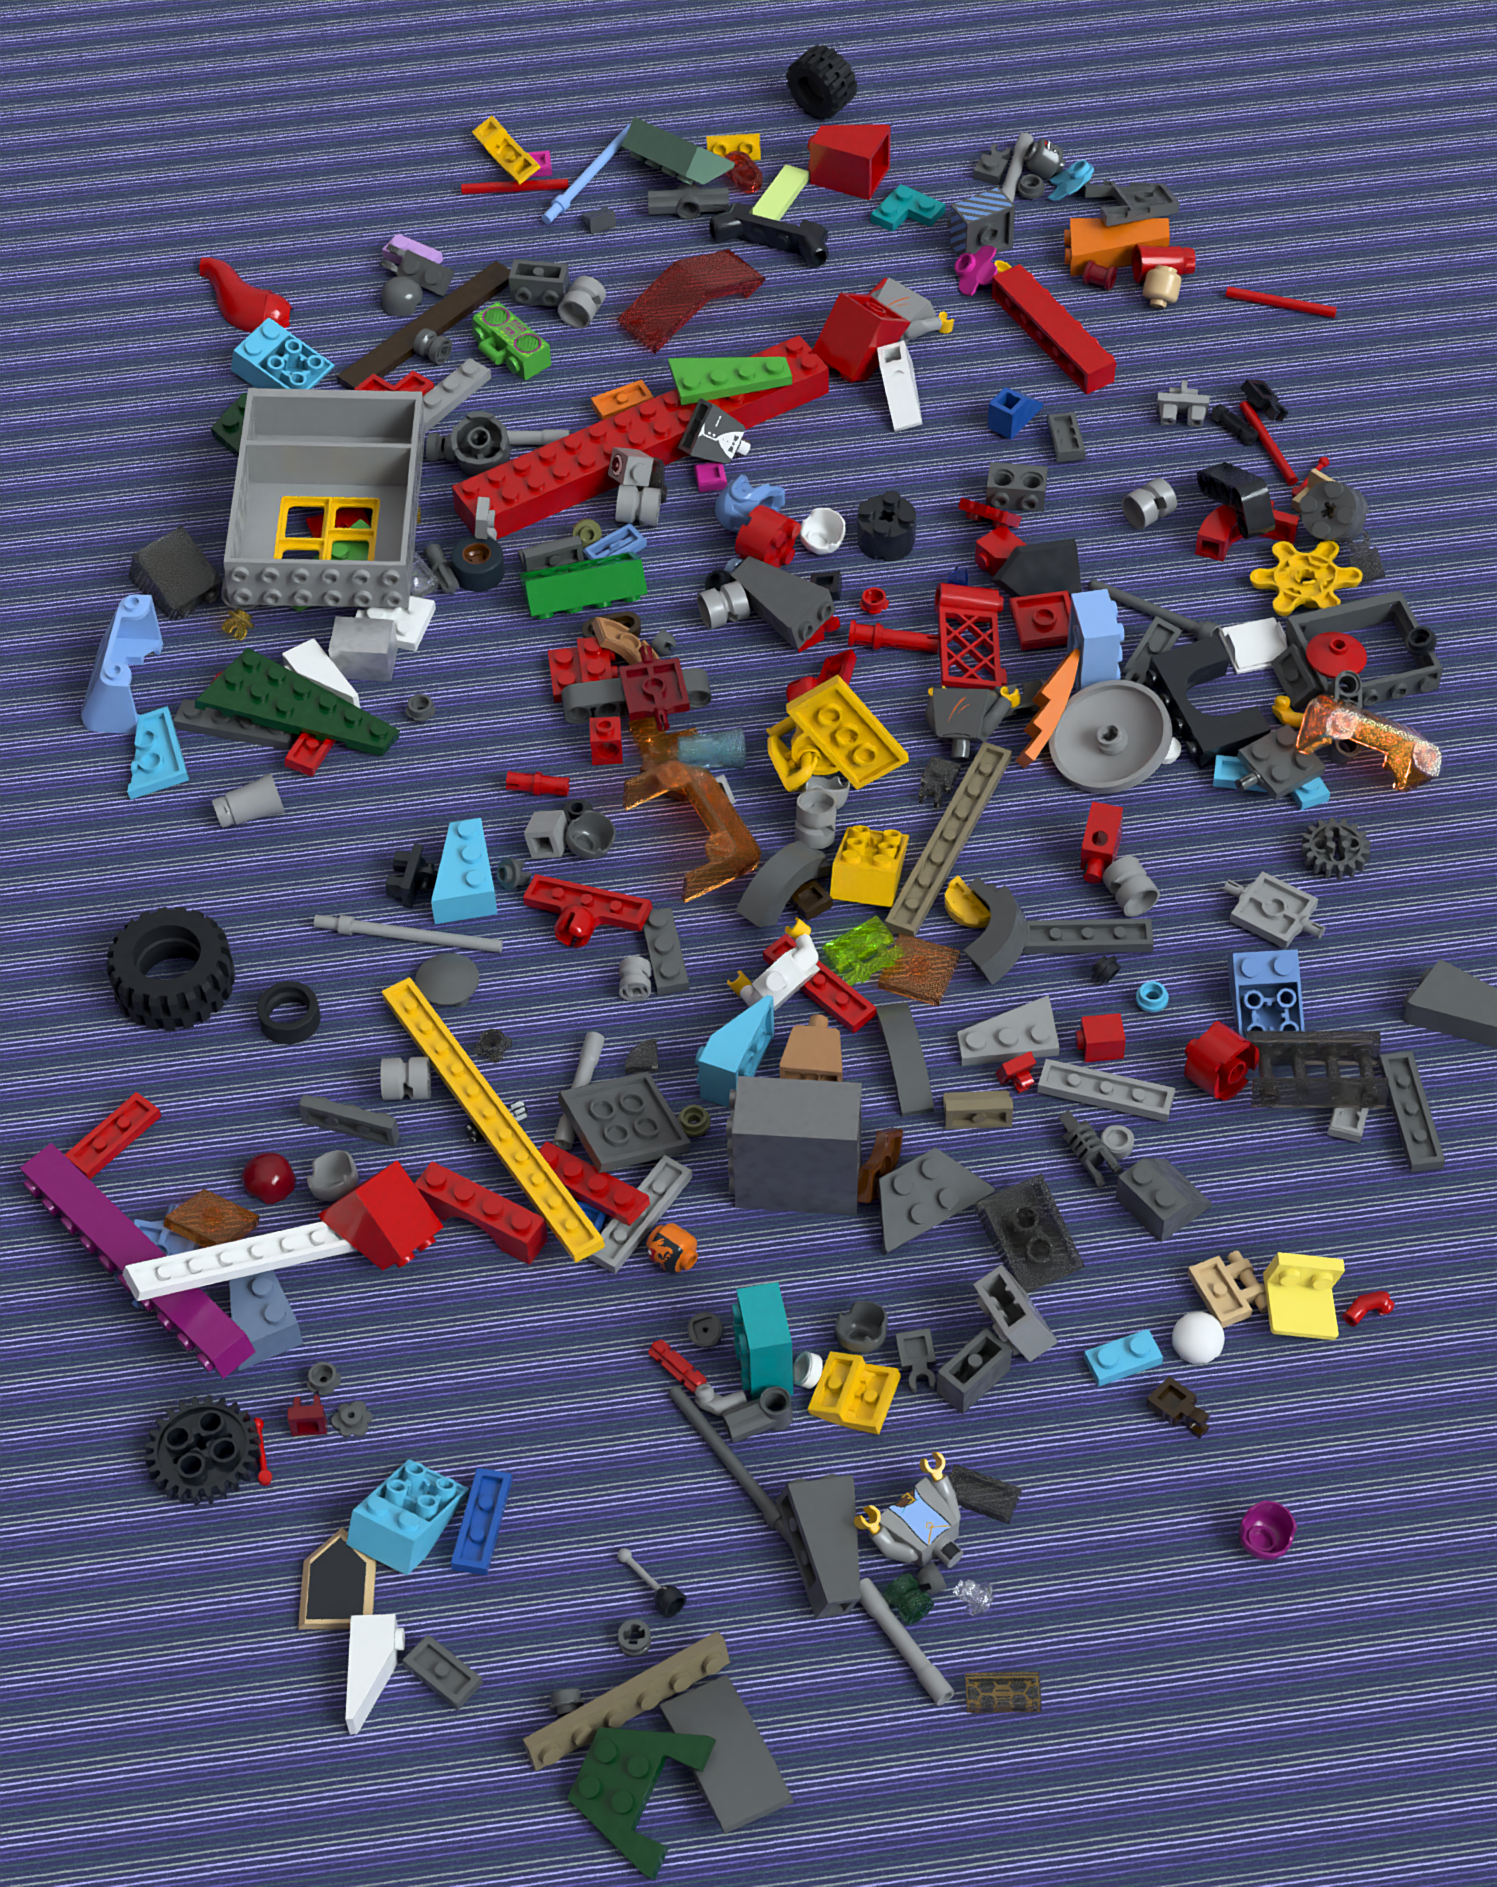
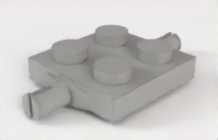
M1263 871L1255 882L1247 887H1243L1230 879L1224 886V892L1239 898V903L1231 912L1230 922L1284 949H1287L1295 936L1302 931L1318 939L1325 932V926L1309 919L1317 907L1318 898Z

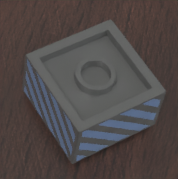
M999 186L951 204L949 246L958 257L964 253L975 254L983 246H993L997 249L995 254L1013 248L1015 205Z

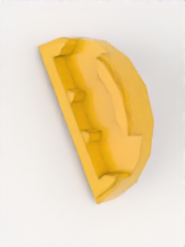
M957 875L949 882L945 892V909L948 915L958 924L970 928L988 926L991 912L964 881Z

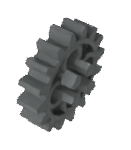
M1330 817L1327 824L1321 819L1318 820L1316 827L1310 825L1307 834H1303L1301 856L1306 857L1305 865H1314L1313 873L1315 874L1324 871L1326 879L1331 874H1336L1337 879L1342 880L1344 873L1351 878L1354 877L1355 869L1362 872L1365 863L1369 861L1371 841L1366 840L1367 832H1357L1358 824L1354 823L1348 826L1346 825L1347 819L1345 818L1340 823H1336L1335 819ZM1333 836L1338 838L1337 846L1332 842ZM1335 848L1337 855H1339V861L1334 859Z

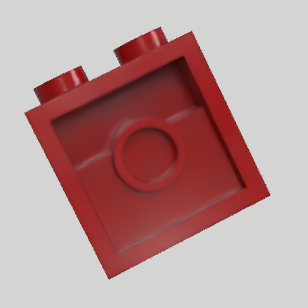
M596 637L577 639V647L548 650L554 703L562 702L561 691L568 685L618 678L617 665L611 666L610 661H616L615 652L600 647Z

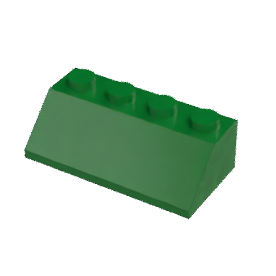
M633 551L518 573L527 611L531 616H536V619L551 618L554 616L553 612L565 610L566 614L583 611L582 606L594 604V608L607 607L612 605L611 601L623 599V602H633L640 600V595L648 594L642 559Z

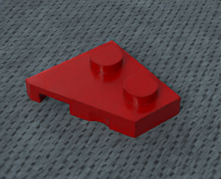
M962 497L958 509L966 511L965 517L979 522L982 521L983 517L992 519L991 526L994 527L1003 525L1007 529H1009V526L1018 528L1022 518L1021 516Z

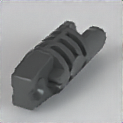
M1069 1110L1058 1117L1068 1133L1062 1136L1063 1139L1077 1155L1081 1164L1099 1188L1106 1182L1100 1171L1095 1168L1105 1160L1108 1167L1116 1175L1123 1171L1122 1167L1106 1145L1099 1139L1095 1130L1086 1119L1079 1124Z

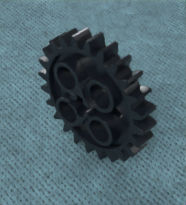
M208 1395L205 1403L199 1404L195 1396L192 1399V1406L189 1407L180 1401V1411L176 1413L168 1408L166 1412L169 1419L166 1421L157 1418L156 1423L159 1431L149 1430L148 1432L152 1442L145 1443L148 1455L144 1459L147 1467H149L148 1472L151 1480L155 1479L158 1490L165 1488L168 1498H172L178 1493L180 1503L182 1504L187 1501L189 1496L193 1498L195 1506L199 1505L202 1497H207L209 1504H213L214 1495L218 1493L226 1500V1490L232 1488L234 1491L239 1492L238 1481L249 1482L251 1479L247 1470H257L258 1468L254 1458L261 1457V1451L258 1446L261 1444L259 1433H257L256 1423L254 1420L250 1421L247 1410L240 1412L237 1402L228 1407L225 1397H222L217 1404H213L211 1395ZM212 1426H219L214 1431H207ZM186 1441L181 1446H174L177 1442ZM224 1454H232L227 1459H220ZM192 1469H200L195 1474H187Z

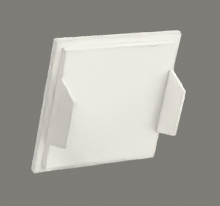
M1274 617L1220 628V639L1230 657L1236 674L1272 667L1270 662L1288 648L1283 628L1280 622H1276Z

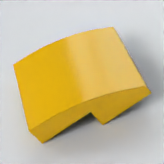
M830 1351L807 1410L810 1414L831 1423L879 1435L901 1374L898 1368L866 1364L860 1355Z

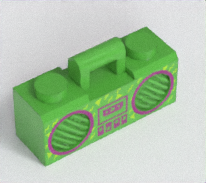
M500 302L494 303L473 316L472 335L479 344L478 349L496 365L506 361L509 370L514 374H518L525 381L551 366L550 345Z

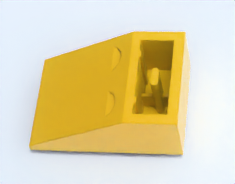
M863 825L847 827L832 866L830 889L832 899L893 907L898 892L909 835L901 834V832L892 829L884 831L870 830L869 827Z

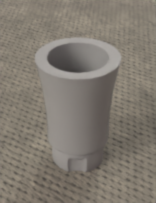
M271 772L256 781L225 793L226 796L212 800L222 828L233 825L235 822L236 825L265 816L285 813Z

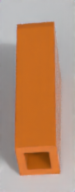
M1070 218L1069 229H1064V246H1069V248H1065V265H1070V276L1083 275L1089 260H1094L1097 265L1108 268L1111 266L1119 268L1132 265V251L1135 244L1169 246V218H1149L1113 226H1105L1100 218Z

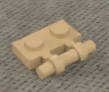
M1238 1250L1228 1255L1227 1258L1231 1263L1230 1265L1225 1266L1220 1256H1216L1188 1268V1277L1211 1315L1220 1322L1222 1328L1251 1317L1252 1308L1249 1305L1250 1303L1256 1304L1261 1313L1268 1312L1265 1286L1257 1281L1250 1261L1244 1259ZM1234 1279L1241 1280L1246 1289L1240 1290Z

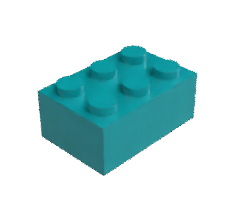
M773 1282L736 1289L737 1303L731 1304L734 1320L732 1322L733 1346L736 1360H740V1379L743 1391H750L752 1401L760 1398L764 1390L774 1386L786 1389L790 1396H792V1340L779 1283Z

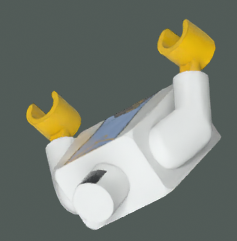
M798 917L795 918L796 924L793 928L789 926L785 928V932L796 940L797 947L783 954L753 983L742 971H737L739 977L734 982L727 980V985L749 1007L766 995L773 996L774 1010L776 1011L821 970L816 965L818 953L809 936L811 928Z

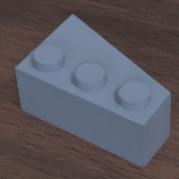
M273 1270L229 1280L231 1319L246 1333L256 1351L238 1366L239 1371L303 1344L298 1321Z

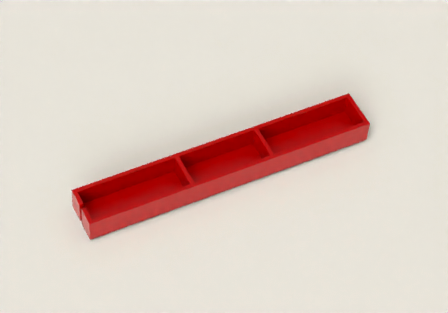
M798 335L749 356L786 357L792 374V385L708 400V402L716 405L745 426L746 430L828 394L829 368L816 353L812 354L810 346ZM674 389L451 486L454 510L474 535L478 497L490 498V510H495L494 528L497 531L496 540L620 486V482L608 476L613 447L639 449L654 458L652 471L690 455L677 447L697 403L681 405L677 391Z

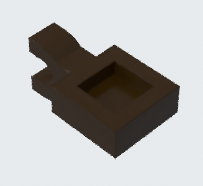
M1169 1376L1147 1397L1146 1406L1173 1426L1181 1419L1189 1431L1199 1439L1209 1430V1426L1205 1423L1209 1419V1414L1194 1406L1197 1403V1395Z

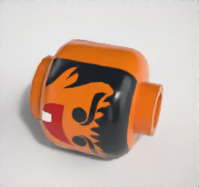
M675 1223L657 1226L647 1239L648 1257L670 1274L679 1273L683 1269H691L698 1259V1253H696L697 1239Z

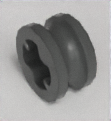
M632 1619L621 1625L618 1631V1642L622 1653L628 1657L635 1658L641 1657L648 1652L652 1642L650 1628L646 1623L641 1620ZM637 1632L640 1637L637 1644H630L629 1638H631L632 1633Z

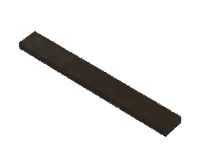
M495 261L337 375L338 383L348 390H354L372 374L383 378L416 354L413 345L416 336L422 329L428 328L439 337L509 286L511 270Z

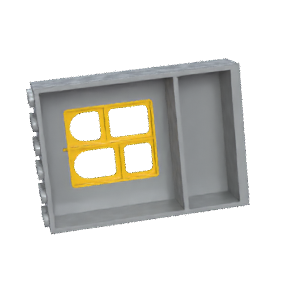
M248 388L224 555L229 604L409 608L425 441L422 392ZM342 507L370 508L373 510L371 528H335L336 511ZM289 508H324L321 538L285 537ZM335 541H366L369 543L368 560H331L333 543ZM287 550L319 552V560L282 559L283 552Z

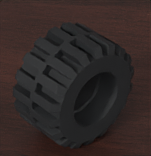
M815 45L808 49L787 69L786 79L788 82L786 83L791 91L792 98L795 99L799 107L803 108L804 112L810 113L816 119L818 117L821 120L832 118L853 100L857 93V82L854 79L856 76L851 70L850 64L844 60L841 54L836 53V50L833 48L829 49L825 45Z

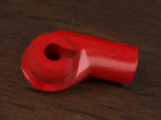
M1382 1290L1363 1294L1356 1298L1342 1317L1347 1324L1355 1327L1369 1311L1377 1309L1380 1315L1388 1314L1394 1309L1395 1303L1390 1299V1294Z

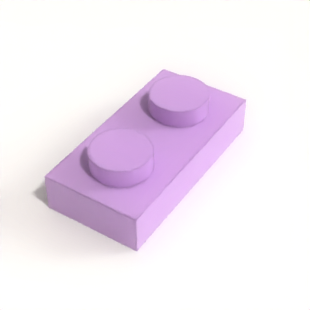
M397 234L388 243L405 251L410 250L438 264L443 261L442 252L400 234ZM387 244L382 249L383 258L400 265L403 256L390 253L387 250Z

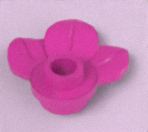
M983 246L975 254L964 253L956 260L955 271L958 277H960L959 289L963 294L973 296L979 284L988 285L992 282V276L998 273V268L991 262L996 253V248L993 246Z

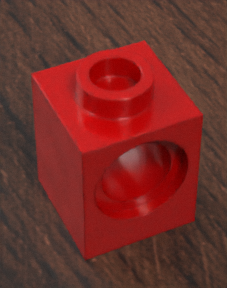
M620 716L589 718L592 765L623 764Z

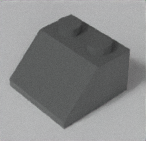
M1143 1158L1118 1176L1116 1199L1161 1243L1212 1206V1202L1167 1159Z

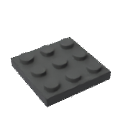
M648 1071L559 1091L557 1101L599 1173L660 1159L664 1155L668 1157L689 1151L691 1145L689 1138Z

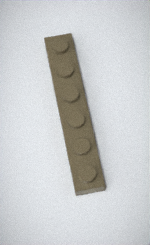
M716 1631L522 1739L529 1762L535 1771L547 1765H552L568 1753L591 1743L599 1727L618 1728L627 1720L645 1710L654 1708L659 1702L677 1692L686 1690L690 1685L709 1674L720 1671L730 1663L724 1638L719 1631Z

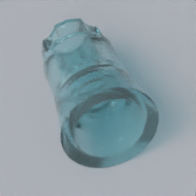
M742 727L711 733L692 734L691 737H678L677 757L679 765L682 767L693 766L694 768L725 767L744 770L746 748Z

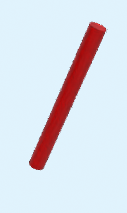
M568 178L525 180L520 185L516 181L461 184L462 195L562 190L569 188Z
M1229 286L1225 295L1227 298L1335 318L1337 307Z
M1248 401L1241 402L1239 409L1249 425L1258 431V439L1289 486L1295 485L1298 482L1297 476Z

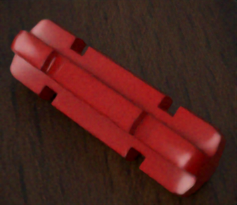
M659 1339L653 1342L648 1351L649 1355L656 1362L662 1361L660 1363L661 1366L680 1383L684 1381V1386L691 1393L695 1394V1390L699 1385L707 1383V1378L698 1370L694 1372L695 1367L675 1350L671 1352L672 1347L664 1340Z

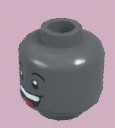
M1043 138L1037 142L1032 141L1024 155L1027 169L1045 179L1051 178L1054 174H1060L1066 162L1063 159V149Z

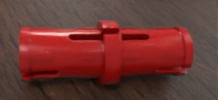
M508 771L506 790L532 792L533 796L551 794L568 797L570 777L543 775V772L536 771L535 774Z

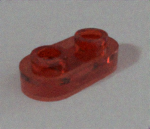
M733 151L725 155L724 158L735 163L734 167L725 173L740 191L754 193L761 189L763 185L762 172L748 154L741 151Z

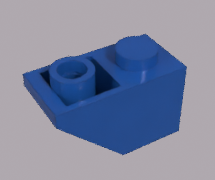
M1004 387L989 402L988 428L1011 440L1043 408V402L1021 391Z

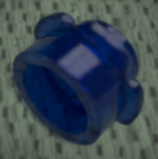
M955 567L954 572L948 573V584L968 586L967 569Z

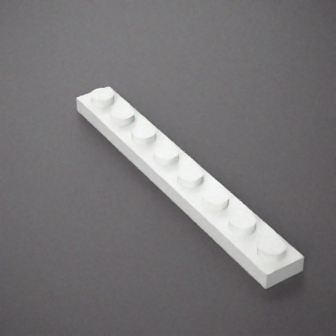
M322 1221L127 1265L122 1275L136 1301H141L352 1252L357 1249Z

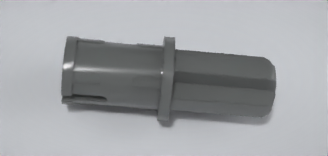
M428 545L424 549L423 554L431 567V575L438 580L444 593L450 592V594H454L455 590L459 588V583L452 571L451 562L445 558L440 545Z

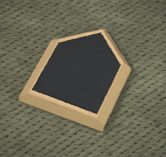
M343 1528L304 1560L299 1630L350 1629L351 1615H373L376 1559L346 1545L348 1532Z

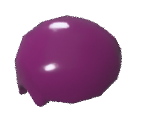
M1263 1500L1252 1505L1245 1513L1239 1527V1539L1241 1540L1242 1547L1250 1555L1260 1560L1273 1561L1285 1555L1286 1551L1291 1547L1297 1530V1524L1289 1509L1279 1502Z

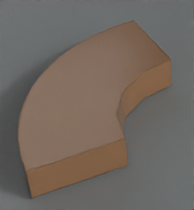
M595 617L591 623L599 646L621 655L629 665L642 661L639 653L640 647L644 646L647 655L646 645L649 644L645 640L640 642L634 634L628 633L629 628L601 617ZM652 649L653 658L659 659L656 652Z

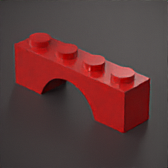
M431 1161L414 1183L437 1218L445 1222L449 1217H460L474 1223L493 1238L501 1251L528 1265L532 1263L548 1241L545 1218Z

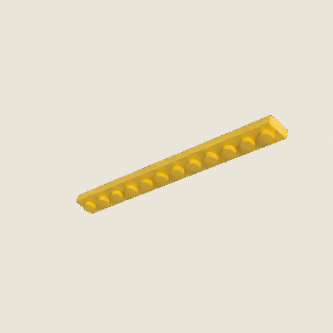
M409 977L381 991L383 1000L423 1055L430 1058L431 1066L541 1217L545 1218L546 1224L573 1261L577 1263L605 1247L603 1237L412 979Z

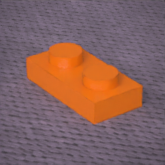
M641 379L592 397L591 407L602 421L654 397Z

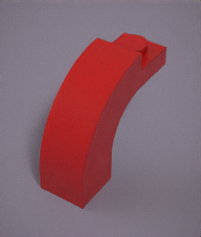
M1271 500L1275 529L1259 536L1277 541H1286L1294 545L1300 517L1274 510L1275 501ZM1222 505L1205 518L1197 533L1195 555L1223 562L1230 546L1243 538L1238 529L1233 508Z

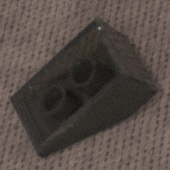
M1042 1173L982 1199L973 1205L987 1237L1008 1272L1026 1293L1085 1267Z

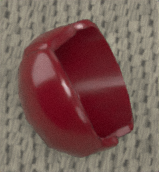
M275 1152L256 1154L245 1164L241 1175V1181L246 1192L252 1198L255 1196L259 1197L266 1204H274L284 1200L294 1190L297 1181L288 1160Z

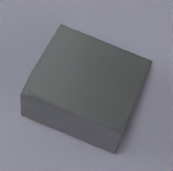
M607 207L581 214V218L591 234L616 227L615 212Z

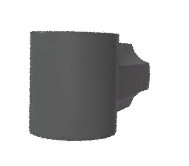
M778 1386L769 1387L763 1391L760 1398L721 1413L726 1431L732 1442L736 1443L768 1429L780 1431L789 1427L793 1420V1409L788 1391ZM773 1406L784 1407L782 1410L776 1412L769 1410Z

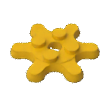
M1280 541L1272 547V553L1279 562L1278 565L1271 569L1260 568L1253 570L1250 573V581L1256 589H1272L1276 591L1278 596L1273 600V609L1277 615L1284 617L1290 615L1299 605H1304L1307 608L1317 607L1318 609L1340 605V599L1333 592L1340 588L1357 587L1362 580L1363 574L1358 568H1341L1333 563L1339 552V546L1334 541H1323L1318 544L1314 551L1309 553H1301L1291 543ZM1307 577L1312 579L1310 581H1303L1302 584L1300 583V580Z

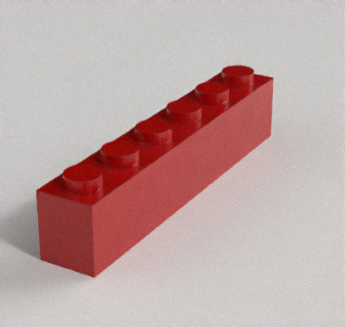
M1018 264L992 276V298L1086 395L1114 382L1117 365L1113 355L1107 353L1099 345L1097 339L1092 337L1083 328L1082 324L1075 320L1067 312L1066 308L1051 296L1048 289L1043 288L1035 280L1032 273L1028 272L1021 264Z

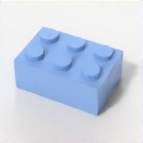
M1107 589L1071 594L1066 656L1075 648L1081 652L1074 681L1077 693L1090 685L1103 681L1120 680L1121 678L1118 662H1122L1120 642L1124 641V628L1122 623H1117V605L1115 600H1110Z

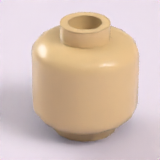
M1156 265L1155 269L1147 272L1143 296L1150 300V306L1165 309L1166 304L1177 302L1182 279L1176 274V269Z

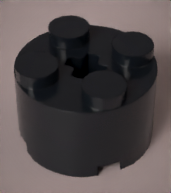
M887 491L884 495L874 496L862 502L858 506L857 538L860 550L869 558L875 559V556L885 557V561H896L907 556L912 551L916 539V511L913 505L902 498L896 491Z

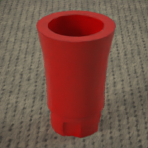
M1135 244L1132 251V273L1136 283L1145 282L1147 272L1155 269L1156 265L1172 267L1177 270L1176 274L1179 276L1182 274H1192L1196 267L1195 251L1190 247Z

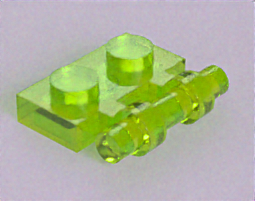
M878 916L871 918L822 946L825 956L839 974L849 968L852 969V971L843 975L844 981L850 986L859 981L864 983L870 979L871 974L883 967L886 969L892 967L897 959L905 955L899 944L889 950L886 948L895 942L891 932ZM876 953L877 957L864 964L861 962Z

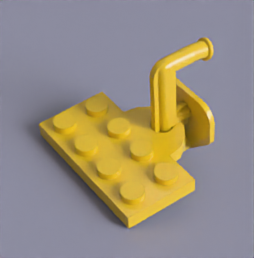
M839 675L832 677L787 703L786 712L790 716L773 727L766 728V732L769 734L767 739L768 754L788 792H801L802 785L811 778L812 774L830 775L838 771L858 790L909 762L908 753ZM796 728L791 739L790 751L779 738Z

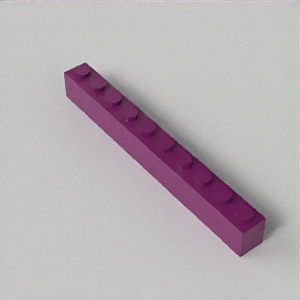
M52 1143L20 1167L26 1178L23 1182L26 1190L34 1198L39 1195L43 1198L41 1203L50 1215L54 1217L59 1214L62 1217L59 1221L70 1235L73 1236L77 1232L81 1236L78 1240L89 1254H93L96 1251L100 1255L97 1259L108 1273L111 1274L115 1270L119 1274L116 1278L128 1293L131 1290L122 1275L125 1266L166 1257ZM199 1287L138 1301L147 1312L154 1310L158 1314L155 1317L167 1332L173 1329L177 1333L176 1339L187 1352L193 1349L198 1354L195 1356L197 1361L208 1373L214 1370L224 1379L256 1352L246 1333Z

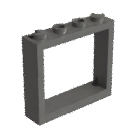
M1395 591L1289 616L1285 635L1289 646L1294 644L1300 647L1306 659L1307 641L1321 633H1344L1393 621L1405 643L1408 633L1420 625L1402 592ZM1434 651L1423 656L1411 654L1418 667L1416 670L1362 682V707L1372 706L1376 703L1392 699H1401L1408 695L1429 692L1439 688L1443 668ZM1309 665L1322 690L1316 696V699L1324 715H1326V691L1329 683L1325 676L1317 673ZM1348 686L1340 688L1344 693H1350Z

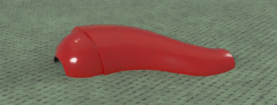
M212 257L201 258L199 265L200 276L209 279L215 291L219 311L228 323L248 333L255 331L267 318H271L284 329L290 325V309L293 310V308L285 298L273 293L272 290L259 289L247 284L223 260Z

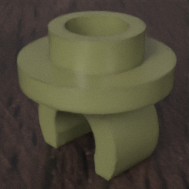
M582 519L573 525L572 537L579 535L582 548H586L599 541L602 532L596 521Z

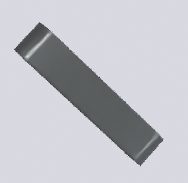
M701 668L682 669L690 709L705 707L712 699L707 672ZM620 678L571 684L564 687L561 691L564 718L570 724L590 723L589 718L620 716V719L629 718Z

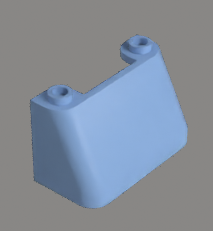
M136 594L122 599L99 644L81 710L83 724L89 731L136 734L139 714L136 712L130 689L132 674L128 664L143 665L144 656L153 651L154 654L160 655L163 646L152 595Z

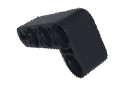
M1227 462L1197 472V481L1201 492L1205 496L1234 509L1238 529L1245 540L1274 531L1275 519L1268 487L1261 477Z

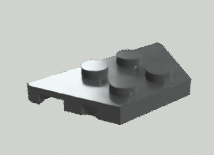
M936 1147L876 1181L877 1197L880 1200L879 1223L882 1224L883 1243L881 1247L883 1254L891 1252L995 1192L994 1187Z

